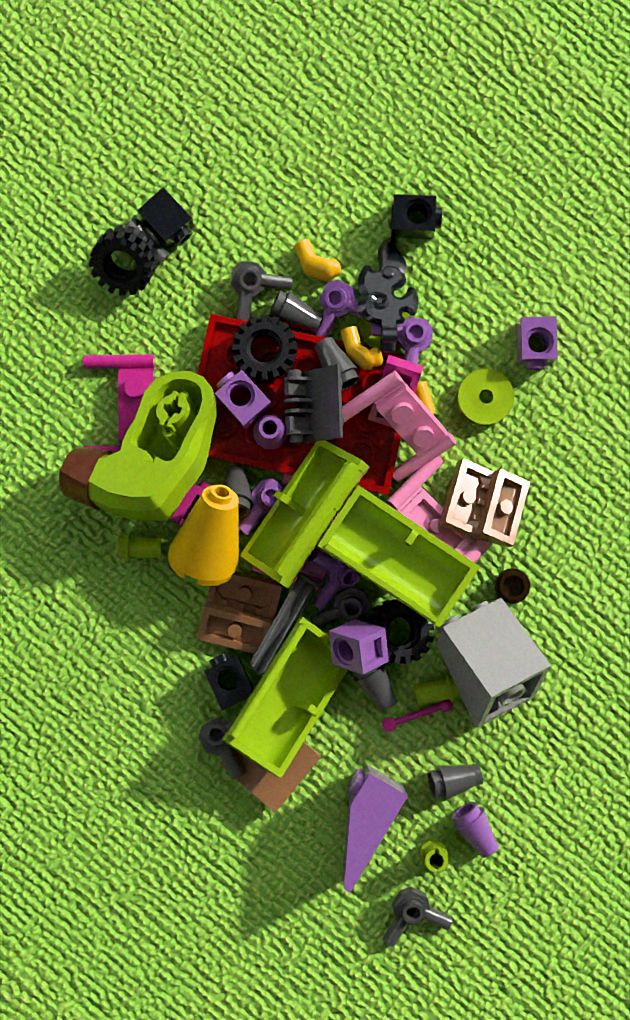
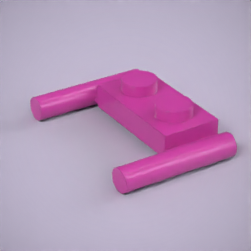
M154 354L83 356L84 369H119L118 440L120 442V445L84 446V448L111 450L114 453L121 450L123 439L136 417L144 391L155 380Z

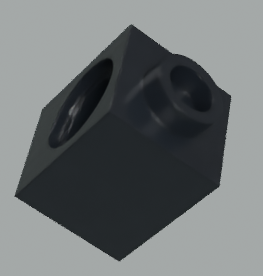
M164 187L137 210L141 220L147 223L152 232L168 249L172 248L175 244L181 246L193 234L191 229L195 226L192 217Z
M393 195L391 237L432 239L435 229H441L442 207H436V196ZM418 210L425 215L426 221L421 224H414L408 219L407 214Z
M226 652L209 660L211 667L207 668L204 672L221 710L246 700L253 692L254 687L239 654L231 657L229 652ZM225 669L234 670L239 677L238 685L234 688L223 687L219 681L221 671Z

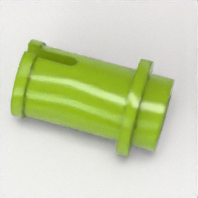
M126 533V537L118 538V558H125V561H129V558L161 559L162 537H130V534Z
M445 674L444 679L414 684L419 707L448 699L454 702V698L461 697L453 678L448 677V674Z
M429 840L422 845L419 855L423 865L431 872H434L435 869L438 870V873L444 871L448 866V852L445 845L437 840ZM437 851L440 854L439 857L431 860L430 857Z

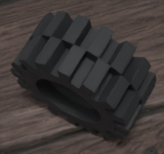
M123 225L116 226L114 231L112 228L107 229L90 253L89 267H94L91 272L93 278L100 276L98 284L101 287L105 283L110 285L107 291L112 294L116 288L119 289V295L125 296L128 289L130 295L136 294L139 289L142 291L149 283L158 265V260H155L158 256L157 249L151 250L154 242L151 238L145 242L143 238L146 233L141 230L138 235L133 234L135 227L128 226L125 232ZM114 251H122L129 254L135 260L136 268L134 270L120 268L112 260V253Z
M261 315V318L256 319L255 316L251 317L246 324L243 322L239 326V331L235 332L232 344L233 357L239 370H243L250 379L253 378L256 382L261 383L262 381L274 382V379L279 377L281 379L286 376L285 373L287 370L292 369L297 356L295 335L289 329V325L285 322L282 323L275 316L269 318L267 315ZM260 336L272 337L278 343V354L270 362L257 361L251 354V345Z
M397 599L386 600L382 602L383 605H376L372 609L375 612L374 615L369 614L366 620L370 621V624L385 628L389 662L410 664L411 661L420 660L422 658L420 654L427 653L430 649L426 646L427 642L433 643L434 636H429V630H434V624H428L427 619ZM398 617L405 619L411 629L409 639L402 645L394 644L388 636L390 623Z

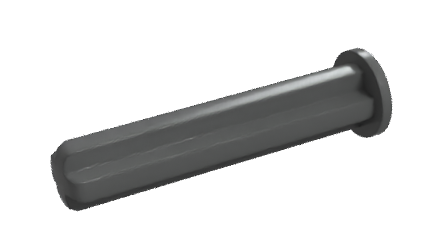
M299 572L296 575L298 578L250 662V667L262 675L293 629L295 622L301 616L316 587L320 589L322 586Z

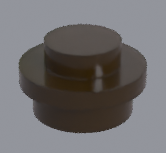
M514 568L506 569L496 577L494 589L496 595L502 598L504 602L516 604L528 596L530 581L521 570Z

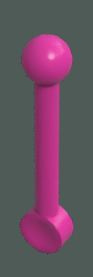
M448 699L440 701L437 705L395 719L386 717L382 722L383 729L391 732L397 725L441 710L449 712L453 708V702Z

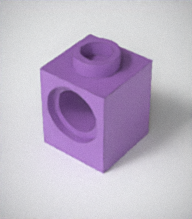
M557 316L521 317L516 322L517 365H526L527 370L548 369V364H552L558 359ZM529 337H540L545 344L544 352L538 353L531 350L528 344Z
M240 370L236 375L233 371L229 372L216 385L219 388L215 393L216 397L244 429L272 406L271 401L243 370ZM239 388L247 389L251 393L250 401L244 406H237L231 401L233 392Z
M354 619L329 631L333 665L365 674L389 662L385 628Z

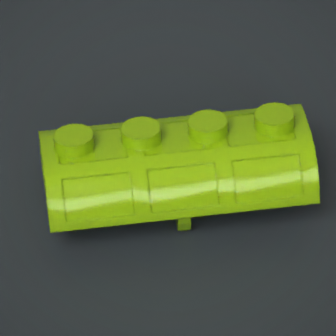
M326 440L316 442L283 492L279 490L275 492L273 496L277 498V501L240 556L289 589L294 578L315 550L319 541L370 467L363 460Z
M359 485L317 545L439 628L480 568L479 565Z
M300 616L281 648L271 660L269 667L257 686L247 698L245 705L222 738V741L279 778H282L348 671V669L333 665L329 635L303 616Z

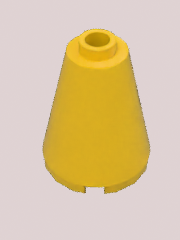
M212 485L205 488L172 540L169 547L168 560L171 568L178 576L184 579L186 575L195 578L198 585L218 586L228 582L239 566V499L237 494L225 485Z

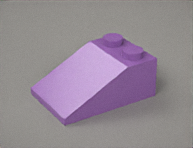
M368 764L363 771L357 769L347 785L349 797L342 876L344 889L348 892L352 891L408 797L401 784Z

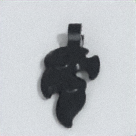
M394 237L384 240L378 249L377 260L379 270L373 271L370 265H365L358 277V291L360 294L357 306L358 312L364 320L381 325V353H395V343L398 340L396 325L405 322L402 313L407 312L414 316L418 309V295L413 287H409L403 297L394 295V291L405 285L407 269L406 261L397 249Z

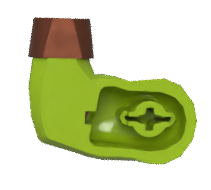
M173 371L155 379L144 391L136 417L126 432L120 451L114 453L111 450L75 448L67 454L59 474L60 490L63 495L94 509H102L123 518L142 521L169 520L173 517L183 498L196 483L205 468L216 421L217 402L212 387L203 376L191 371Z

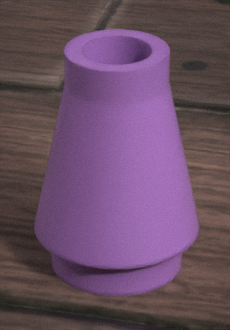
M268 414L262 416L256 421L253 428L255 441L259 446L268 450L281 447L288 438V436H285L286 423L278 415ZM267 424L276 425L277 430L274 434L267 435L264 433V427Z
M469 802L453 813L452 819L455 822L453 827L478 851L482 858L488 857L498 850L499 845L495 840L483 807H478L476 802Z

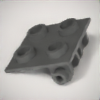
M340 364L305 372L297 369L287 370V377L283 378L285 396H296V398L284 399V403L297 404V409L285 410L287 415H297V417H285V436H289V443L306 444L342 438L344 417L342 414L341 390L343 383Z

